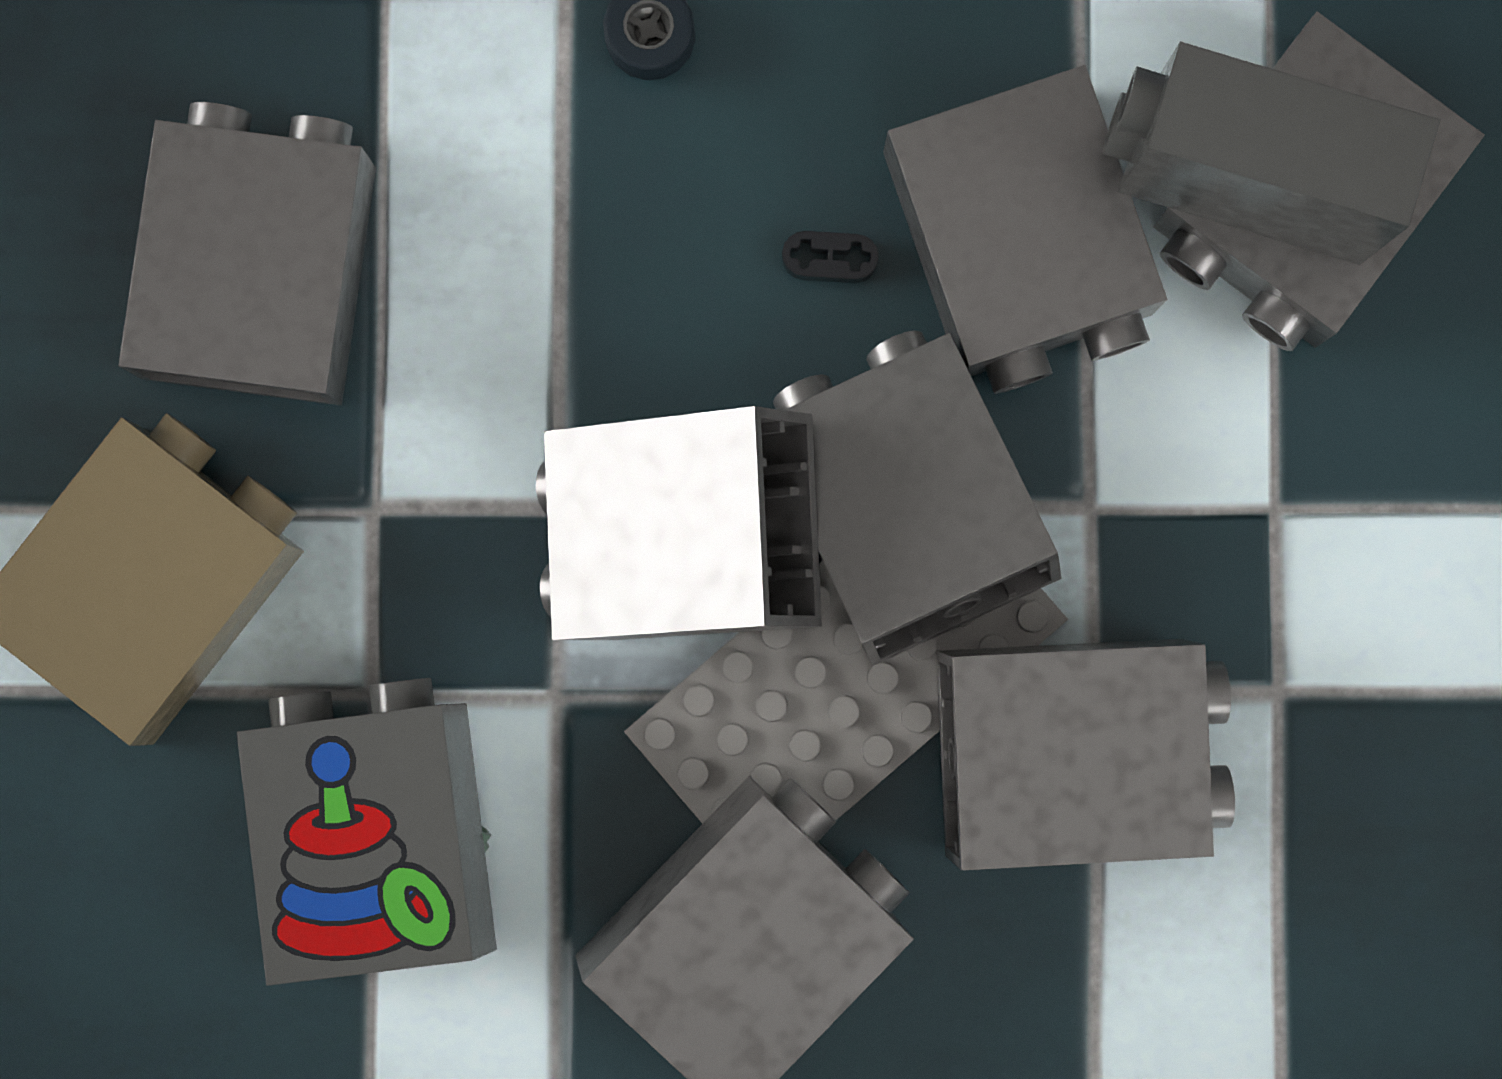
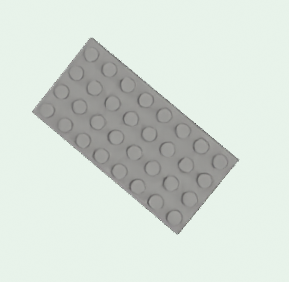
M822 561L819 563L822 627L739 632L628 727L624 733L702 824L748 776L756 781L771 797L792 778L836 821L940 731L937 651L1038 646L1063 625L1068 618L1040 588L872 666L826 565Z

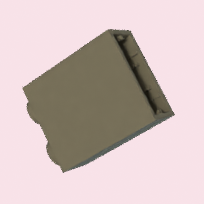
M168 413L163 416L151 433L147 429L121 417L0 571V645L129 746L155 744L304 552L281 534L296 516L297 512L248 475L233 495L229 494L201 472L217 450Z

